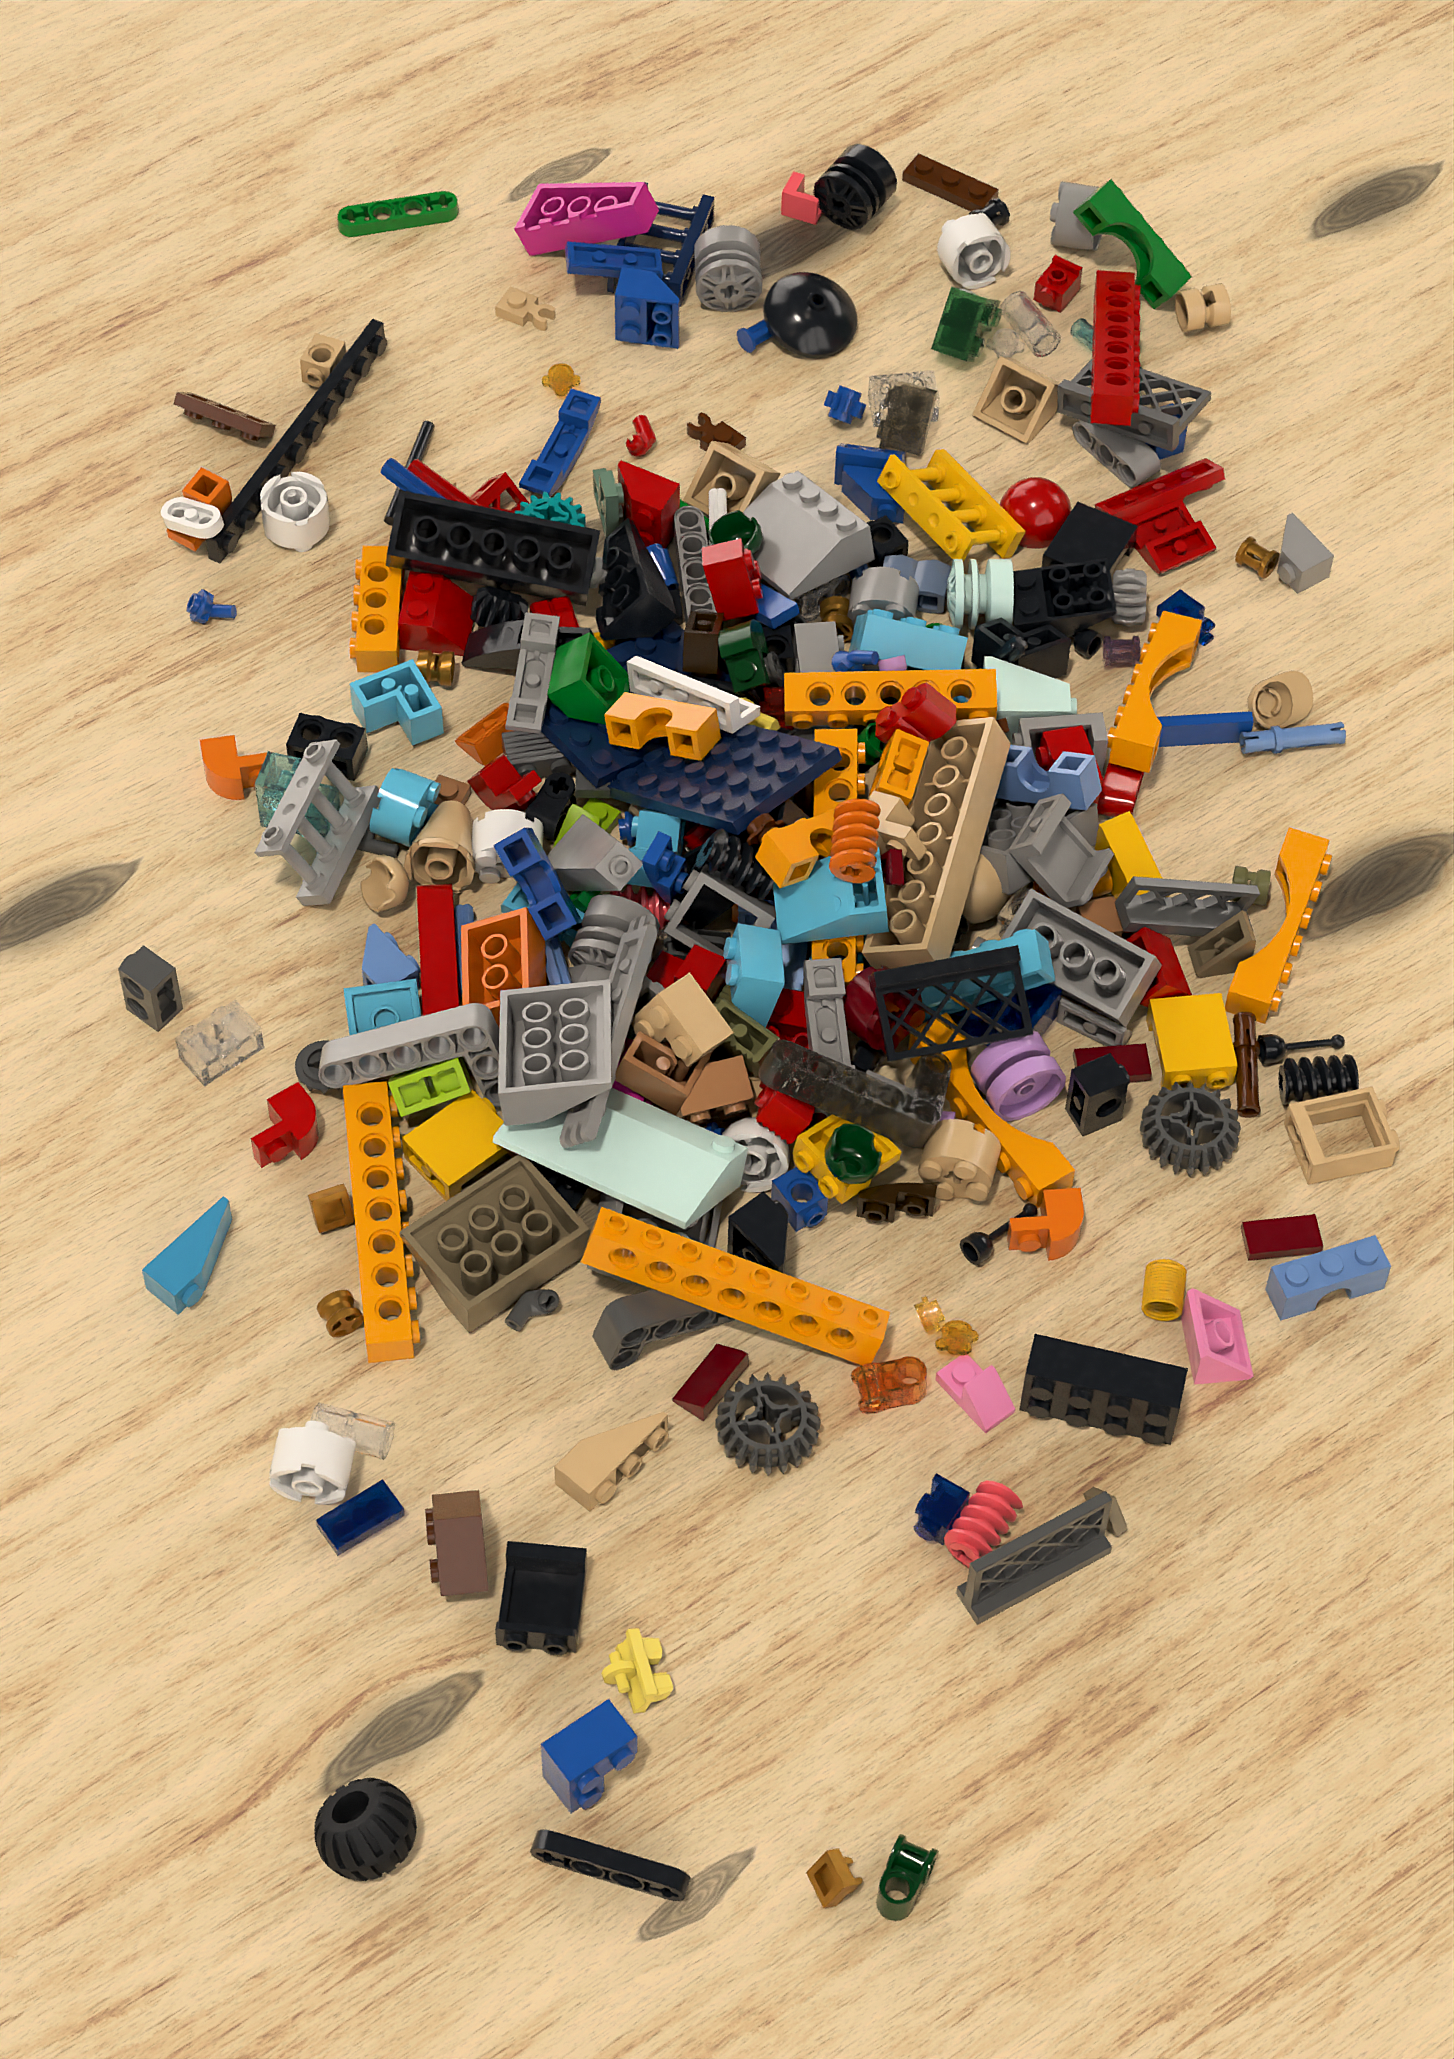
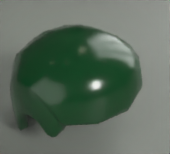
M740 510L721 516L713 523L708 532L712 545L742 539L744 549L748 548V550H751L752 555L759 550L764 539L761 526L754 517L748 518Z
M843 1124L834 1130L825 1147L824 1158L827 1167L838 1180L847 1184H862L876 1176L882 1152H877L874 1148V1134L858 1124Z

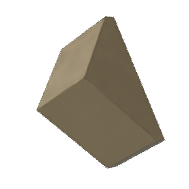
M1242 910L1187 947L1197 977L1205 978L1235 973L1239 962L1253 956L1256 939L1247 912Z

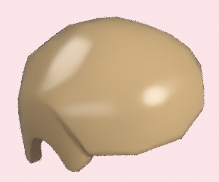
M383 854L376 856L372 862L365 865L366 868L371 869V873L360 882L363 899L369 909L381 912L401 905L405 901L409 890L408 875L401 862L396 858Z

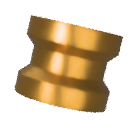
M338 1290L328 1294L321 1299L316 1307L320 1317L326 1319V1329L332 1337L346 1336L357 1330L364 1321L361 1311L358 1308H354V1297L348 1290Z

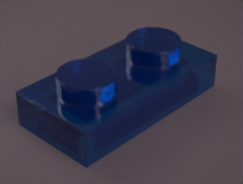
M382 1479L316 1519V1525L336 1555L339 1556L405 1516L403 1506Z

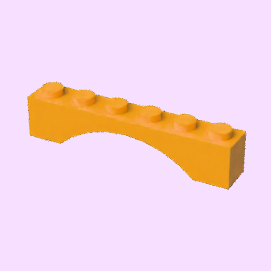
M1163 610L1159 622H1152L1147 640L1150 644L1144 643L1140 654L1139 662L1142 665L1136 663L1131 678V683L1134 685H1127L1123 698V705L1125 707L1119 705L1115 717L1114 726H1117V728L1111 727L1107 736V748H1111L1109 763L1150 773L1158 752L1162 724L1155 715L1151 705L1150 696L1165 679L1178 671L1190 667L1198 647L1203 620Z
M1289 827L1275 870V877L1282 889L1285 901L1286 919L1280 931L1267 946L1255 955L1238 963L1228 990L1225 1004L1226 1012L1232 1014L1251 1012L1255 1014L1257 1022L1266 1024L1270 1011L1277 1013L1283 992L1278 990L1280 983L1287 985L1293 968V964L1288 963L1290 955L1297 957L1303 940V936L1298 935L1300 928L1306 930L1308 928L1313 909L1308 908L1310 901L1317 902L1323 882L1318 881L1319 875L1326 876L1333 855L1327 854L1329 839Z
M947 1012L941 1015L957 1026ZM935 1019L925 1036L936 1044H944L953 1031ZM926 1024L916 1028V1030L921 1033ZM911 1033L908 1050H910L917 1039ZM957 1034L952 1042L965 1039ZM921 1041L917 1048L928 1047V1045ZM967 1048L910 1058L917 1068L921 1067L928 1075L932 1088L938 1094L942 1093L949 1101L952 1112H956L957 1119L975 1123L974 1130L984 1134L985 1129H987L999 1139L1001 1151L996 1167L1001 1173L1006 1172L1014 1182L1016 1192L1023 1200H1028L1038 1209L1041 1207L1043 1190L1072 1188L1075 1169L1054 1143L1035 1138L1017 1130L1001 1119L985 1103L975 1088L969 1072Z

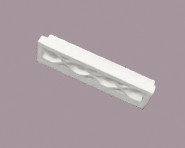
M638 656L627 661L630 692L716 708L719 727L724 731L733 734L761 715L760 706L656 663Z

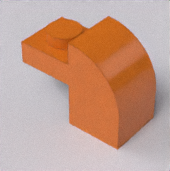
M202 467L182 489L183 497L215 506L219 509L221 516L232 503L229 481ZM167 528L168 538L195 552L206 540Z
M235 735L200 740L206 781L212 791L219 796L231 800H245L243 789L277 784L273 752L238 757Z
M1081 1187L1043 1190L1040 1207L1041 1216L1010 1218L1007 1233L1008 1249L1031 1252L1039 1248H1046L1048 1261L1062 1258L1070 1253L1078 1243L1084 1216Z

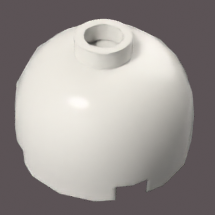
M756 1117L738 1120L722 1133V1135L734 1139L736 1143L748 1147L741 1181L743 1186L740 1190L745 1192H765L771 1190L772 1180L787 1172L790 1162L789 1144H787L786 1140H781L780 1135L775 1136L774 1131H769L768 1127H763L762 1122L757 1123Z

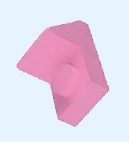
M964 1352L936 1373L935 1380L985 1434L1015 1413V1407L993 1365L982 1370Z

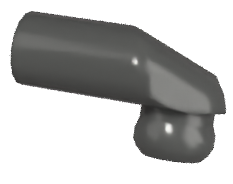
M550 1289L525 1292L506 1317L505 1323L511 1329L520 1331L529 1317L553 1312L559 1305L558 1294Z

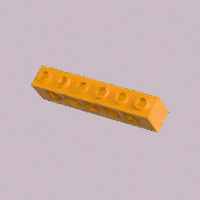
M996 669L784 673L785 726H793L796 729H808L816 725H828L835 729L845 728L848 725H864L867 727L870 723L876 722L878 713L884 707L893 705L884 703L883 699L894 697L898 702H901L904 693L908 689L926 682L956 705V721L988 717L996 719ZM956 696H965L969 699V701L965 703H957L953 700V698ZM822 698L827 700L828 703L823 706H817L812 701ZM851 698L863 700L859 705H851L847 701Z

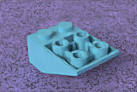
M879 847L874 855L877 859L876 865L873 867L876 872L875 877L868 882L850 883L835 877L829 869L831 856L816 861L809 878L783 888H779L774 882L773 893L777 930H780L781 944L889 932Z

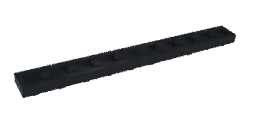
M372 318L223 513L224 526L216 536L206 539L208 558L210 560L221 563L228 553H232L235 550L239 538L245 530H249L252 527L255 517L261 511L260 493L263 486L277 475H280L281 478L288 477L295 464H299L303 460L305 452L311 443L319 439L326 423L335 418L338 408L345 398L348 399L352 395L355 385L361 377H365L368 374L371 364L376 357L384 353L387 346V338H385L383 322Z

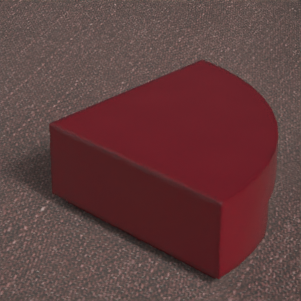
M889 849L880 856L882 875H885L884 882L886 885L903 886L902 849Z

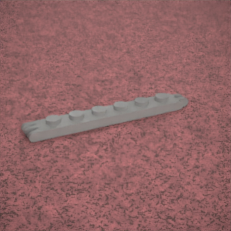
M646 914L641 918L638 917L631 920L628 932L622 934L609 976L612 998V1085L616 1078L615 1073L620 1056L625 1048L624 1043L629 1026L634 1019V1010L638 996L643 989L645 973L652 959V950L657 937L656 920L652 914ZM610 1089L568 1109L560 1135L562 1147L570 1148L596 1138L601 1119L606 1111Z

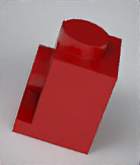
M1055 255L1052 258V263L1035 282L1033 300L1061 313L1080 290L1083 267Z

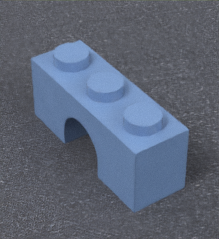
M1010 745L995 798L1012 802L1020 801L1037 804L1040 799L1063 793L1071 802L1069 808L1073 810H1087L1102 791L1095 755L1063 751L1050 769L1046 771L1036 762L1032 747Z
M1376 1235L1272 1266L1265 1290L1281 1321L1314 1311L1322 1297L1338 1289L1344 1288L1349 1299L1384 1289L1391 1265Z

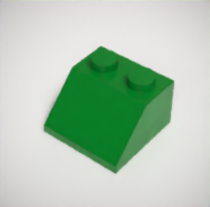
M589 632L557 647L547 695L551 702L559 707L567 717L606 725L604 714L624 692H629V677L626 670Z

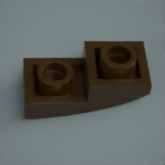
M892 1183L861 1190L858 1195L856 1217L865 1218L875 1223L883 1221L893 1223L896 1211H902L911 1216L925 1215L933 1217L937 1185L926 1183Z

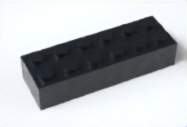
M399 490L387 550L386 566L413 572L440 574L448 579L492 586L494 588L501 587L504 590L548 599L567 596L570 598L571 603L586 606L601 530Z

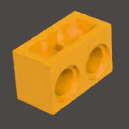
M896 729L882 751L868 798L873 791H878L900 797L904 804L908 806L915 791L929 742Z

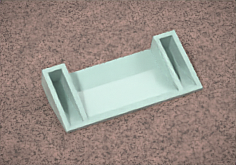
M614 1088L610 1089L605 1114L601 1119L597 1136L592 1141L574 1145L570 1148L561 1146L560 1135L568 1110L544 1122L505 1126L503 1123L493 1136L492 1143L682 1229H686L741 1186L748 1147L736 1143L731 1137L718 1135Z

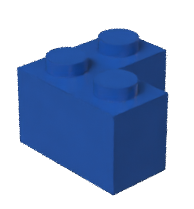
M607 1699L541 1743L543 1777L570 1814L580 1807L587 1809L598 1802L604 1792V1775L614 1768L617 1771L621 1770L634 1760L635 1754L638 1753L637 1735L612 1702Z

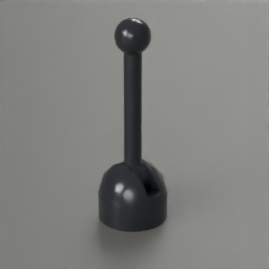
M1089 628L1070 636L1074 638V648L1087 658H1091L1097 653L1103 640L1102 634Z
M1275 1034L1259 1035L1257 1039L1260 1043V1054L1258 1057L1262 1064L1280 1061L1285 1056L1287 1050L1326 1046L1340 1049L1345 1044L1344 1037L1339 1034L1332 1036L1331 1039L1285 1043L1283 1038Z
M1028 1203L1023 1207V1211L1014 1218L1035 1217L1038 1211L1037 1207L1032 1203ZM1009 1221L989 1235L983 1232H974L960 1241V1248L966 1259L974 1265H979L992 1254V1241L1008 1231Z

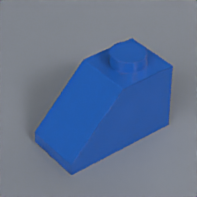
M843 464L841 492L870 520H877L886 515L894 523H903L905 510L877 482L883 469Z

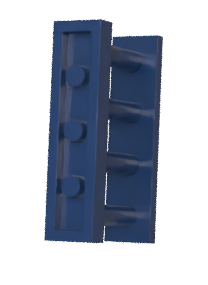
M703 194L699 205L693 206V208L655 201L659 208L658 215L690 221V228L685 227L684 230L652 224L648 233L641 234L681 243L682 249H677L676 252L661 249L662 263L671 264L674 268L673 272L668 271L667 274H663L661 280L680 299V307L695 271L694 245L700 235L711 229L714 222V196ZM637 235L619 238L617 246L658 249L634 244ZM604 277L607 278L608 292L614 293L619 278Z

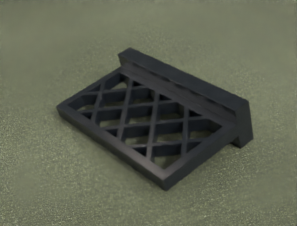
M1018 945L876 971L868 976L870 989L874 993L887 1061L893 1062L1033 1035L1019 966L1021 957ZM1011 972L1014 988L1006 998L989 985L997 974ZM990 976L986 983L981 981L979 977ZM969 979L982 988L972 1004H969L953 993L963 980ZM954 982L950 990L942 985ZM933 986L946 995L936 1011L918 1000L925 987ZM918 989L914 996L906 992ZM985 991L1003 1002L993 1019L975 1008ZM898 993L910 1001L899 1018L886 1010L884 995ZM1015 994H1016L1017 1004H1015L1014 1002L1011 1001ZM949 998L967 1009L957 1026L939 1014ZM913 1005H916L932 1016L921 1033L903 1021ZM1007 1006L1020 1014L1023 1029L1009 1031L997 1023ZM971 1013L989 1024L981 1037L973 1038L961 1029ZM888 1018L895 1022L892 1029H890ZM935 1019L953 1031L944 1044H936L925 1036ZM900 1026L917 1037L910 1050L895 1053L892 1036ZM993 1027L1001 1032L989 1035ZM957 1034L965 1039L952 1042ZM921 1041L928 1045V1047L917 1048Z

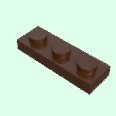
M919 153L904 169L902 174V181L970 212L975 209L981 210L988 206L990 200L998 198L999 189Z
M177 392L173 405L184 408L183 414L195 419H202L203 416L213 420V426L224 430H231V427L241 430L240 436L253 441H259L260 437H273L276 427L275 424L192 392Z

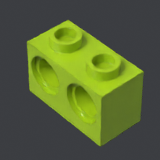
M462 1056L392 1075L388 1081L401 1117L470 1093L473 1087Z

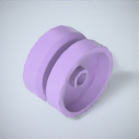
M1033 1031L1034 1034L1031 1036L990 1044L977 1056L971 1065L970 1074L981 1092L986 1094V1101L990 1108L1004 1121L1020 1120L1035 1114L1050 1104L1065 1086V1074L1054 1057L1050 1056L1049 1048L1037 1031Z

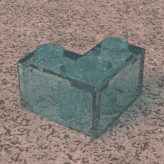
M268 751L255 782L260 825L262 827H268L302 758ZM320 784L318 789L339 811L340 799L338 789L334 786ZM310 803L304 816L325 839L331 824ZM297 830L295 834L302 836V834Z

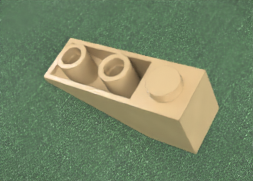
M661 1412L580 1440L554 1466L555 1484L589 1512L599 1502L601 1504L606 1503L615 1493L616 1485L625 1476L628 1478L633 1476L640 1468L643 1458L651 1450L657 1451L665 1443L669 1434L668 1415L665 1412Z

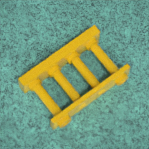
M945 449L935 450L926 468L910 470L895 454L890 455L877 480L884 490L952 560L962 559L964 562L972 546L989 544L1003 559L1011 558L1026 532ZM927 481L935 490H929L922 482ZM942 502H948L956 511H950ZM962 523H968L976 532H970Z

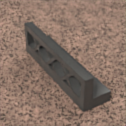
M1133 876L1114 903L1123 931L1137 932L1141 928L1147 927L1160 934L1203 937L1242 910L1247 912L1260 893L1257 885ZM1139 890L1149 891L1142 895H1136ZM1174 893H1181L1173 897H1166ZM1205 895H1212L1202 900L1198 899ZM1241 897L1238 902H1229L1231 899Z

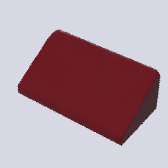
M716 1344L675 1394L672 1402L704 1421L723 1398L727 1390L731 1388L747 1368L748 1354L743 1350Z

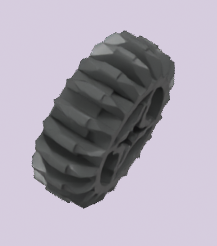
M1191 1080L1187 1083L1186 1088H1182L1177 1082L1172 1085L1171 1090L1162 1087L1158 1096L1152 1095L1149 1099L1148 1106L1143 1109L1141 1117L1143 1119L1140 1123V1131L1143 1135L1142 1143L1143 1147H1149L1150 1158L1160 1157L1159 1163L1161 1168L1168 1164L1173 1165L1174 1174L1180 1168L1186 1169L1189 1177L1194 1173V1169H1199L1204 1176L1209 1171V1167L1218 1170L1222 1166L1223 1161H1229L1239 1142L1238 1136L1241 1126L1240 1122L1237 1121V1110L1231 1109L1230 1098L1220 1100L1221 1094L1219 1089L1210 1093L1207 1091L1206 1083L1200 1088H1194Z
M768 1372L764 1375L763 1381H758L752 1374L749 1377V1385L738 1380L735 1384V1392L727 1390L725 1393L724 1402H720L717 1408L719 1416L715 1419V1428L719 1431L717 1440L720 1445H725L724 1453L726 1456H735V1463L738 1467L748 1462L749 1470L752 1474L757 1470L758 1466L764 1467L767 1476L772 1472V1467L777 1466L784 1474L787 1471L788 1462L798 1468L799 1464H801V1456L809 1458L812 1453L811 1445H816L818 1442L819 1433L817 1431L820 1429L821 1420L817 1416L818 1406L816 1403L811 1402L809 1390L800 1392L798 1380L787 1385L784 1374L778 1381H773ZM755 1406L753 1413L746 1415L745 1420L737 1422L743 1412ZM799 1426L790 1438L781 1442L783 1434L791 1432L792 1427Z

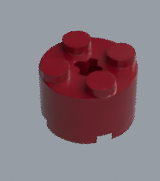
M881 965L882 968L875 969L871 966L859 972L845 988L846 994L844 996L847 998L844 1004L846 1028L872 1048L886 1053L874 993L870 989L868 976L873 972L890 968ZM917 989L909 990L906 992L914 996L917 992ZM898 993L884 995L886 1010L899 1018L910 1001ZM920 994L918 1000L922 1002V997ZM913 1005L903 1021L915 1029L923 1023L925 1012L916 1005ZM888 1018L890 1029H892L895 1022ZM900 1026L892 1036L894 1049L909 1034L908 1031Z

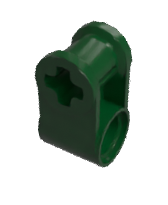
M900 1834L898 1836L878 1888L876 1905L883 1917L892 1921H900L910 1915L923 1885H926L932 1873L939 1850L932 1848L930 1851L908 1842L905 1835ZM897 1890L902 1892L906 1898L895 1900L890 1898L887 1892Z

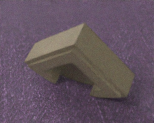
M1092 1487L1083 1495L1087 1501L1104 1491ZM1109 1494L1112 1504L1106 1529L1117 1537L1127 1530V1524L1116 1497Z

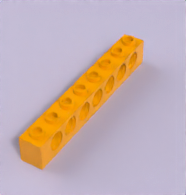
M815 729V741L838 747L842 760L814 780L813 817L821 815L828 809L835 810V807L842 803L833 801L836 798L851 800L859 799V795H865V773H859V764L866 763L865 742L858 741L857 729ZM837 767H845V768H846L845 770H842V771H836V770H834V769L837 768ZM819 855L817 861L820 860V859H823V858H825V857H823L822 855ZM864 935L812 941V960L831 959L837 955L846 957L841 960L846 988L849 982L859 972L864 970V963H857V953H862L864 947Z
M387 1081L344 1085V1107L368 1363L414 1358L413 1344L421 1343L419 1322L418 1320L411 1321L410 1310H417L415 1287H407V1277H414L412 1254L404 1255L403 1245L406 1244L399 1233L409 1226V1221L401 1222L400 1212L408 1211L405 1189L398 1190L397 1180H404L402 1157L395 1158L394 1149L401 1148L399 1126L392 1127L391 1118L398 1117V1110L393 1095L388 1094ZM369 1123H378L377 1125L373 1126L367 1125ZM373 1154H381L379 1157H370ZM378 1185L385 1186L381 1189H373V1187ZM380 1217L388 1218L385 1221H376ZM381 1250H391L387 1254L378 1253ZM386 1282L395 1283L390 1287L381 1286L383 1283ZM389 1315L398 1316V1318L394 1320L384 1319L386 1316Z
M602 1206L581 1260L583 1264L867 1368L870 1367L883 1342L890 1315L888 1311Z

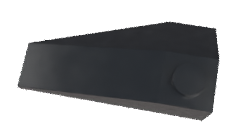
M628 517L604 540L602 569L607 571L605 583L599 585L598 594L603 597L602 606L596 609L595 618L600 637L605 641L653 637L661 629L668 627L674 617L677 616L672 595L633 520Z

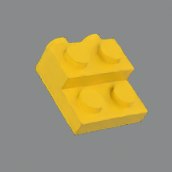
M854 1103L847 1104L798 1135L792 1152L796 1167L803 1173L810 1171L818 1180V1187L821 1193L828 1199L835 1197L841 1204L857 1195L859 1191L868 1188L871 1179L862 1184H847L838 1180L831 1173L825 1162L824 1150L836 1128L843 1124H858L874 1134V1148L877 1152H882L877 1174L899 1161L902 1153Z

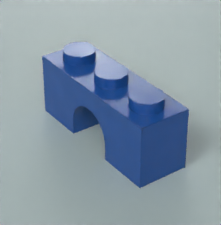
M523 828L493 845L510 877L516 879L525 893L530 905L528 910L545 941L552 940L581 924L582 919L532 828Z

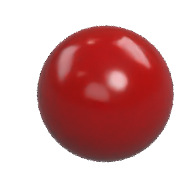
M1029 477L1017 481L1007 489L999 503L1026 531L1019 546L1032 549L1048 547L1072 511L1071 502L1066 492L1057 483L1042 477Z

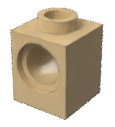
M315 333L300 358L302 382L314 387H320L346 354L345 341Z

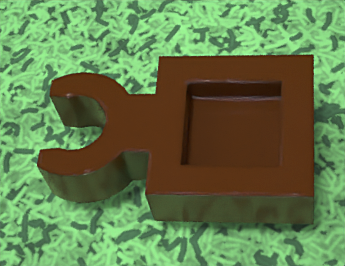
M704 413L698 414V424L700 426H695L691 422L687 423L688 436L692 439L700 440V448L705 452L711 441L728 443L739 450L746 446V437L723 421L719 422L716 426L713 425L710 417Z

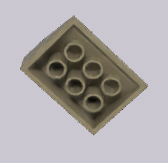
M518 1154L399 1233L446 1307L470 1333L517 1302L525 1292L533 1291L581 1259L590 1236V1228L530 1160Z

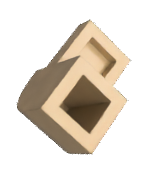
M873 791L867 800L874 801L881 809L878 816L880 824L879 828L876 829L879 837L875 842L879 847L880 856L889 849H902L903 858L908 857L920 861L927 849L913 828H911L915 818L900 797Z

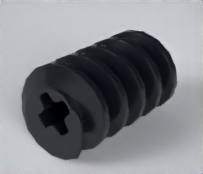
M722 828L716 830L706 840L697 856L696 867L700 868L708 861L707 872L709 874H714L719 867L722 869L720 880L725 881L733 874L732 886L735 888L740 886L743 881H746L744 892L747 894L752 893L758 887V900H763L774 884V880L755 858L759 848L753 849V845H749L747 842L741 843L740 838L735 835L729 837L728 832Z
M1345 1054L1340 1061L1338 1056L1331 1055L1326 1062L1323 1057L1316 1056L1311 1063L1309 1058L1301 1057L1297 1064L1293 1058H1287L1283 1066L1280 1065L1278 1073L1281 1101L1283 1105H1287L1290 1094H1294L1296 1101L1301 1102L1305 1093L1309 1094L1310 1099L1318 1098L1319 1092H1323L1324 1096L1333 1095L1334 1091L1343 1093L1348 1092V1090L1359 1089L1358 1067L1352 1055Z

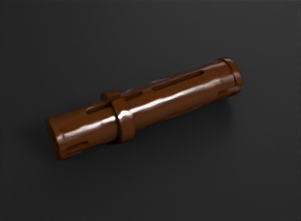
M1239 1012L1233 1018V1047L1238 1065L1236 1071L1237 1114L1245 1118L1255 1117L1261 1111L1259 1106L1257 1066L1260 1043L1256 1041V1016L1251 1012Z

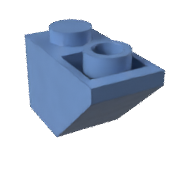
M375 923L369 926L362 963L363 985L416 979L419 991V973L421 970L416 960L411 955H404L389 932L383 933Z

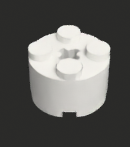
M970 214L944 223L937 245V253L956 282L962 284L967 289H979L996 280L994 276L1000 269L1004 272L1010 261V248L986 214Z
M297 471L291 472V476L284 478L277 475L263 486L260 493V503L266 538L279 546L292 548L298 552H306L326 535L330 526L328 498L324 485L317 477Z
M510 809L486 812L485 819L480 821L477 817L473 821L472 851L475 859V871L479 873V880L484 883L493 884L499 882L500 878H514L510 877L493 845L523 828H532L541 846H543L542 822L534 817V822L525 819V812Z
M308 1421L305 1427L280 1429L269 1473L270 1487L279 1495L301 1502L302 1495L315 1497L314 1504L319 1505L334 1504L342 1501L348 1487L356 1442L350 1438L330 1432L329 1426L319 1421Z

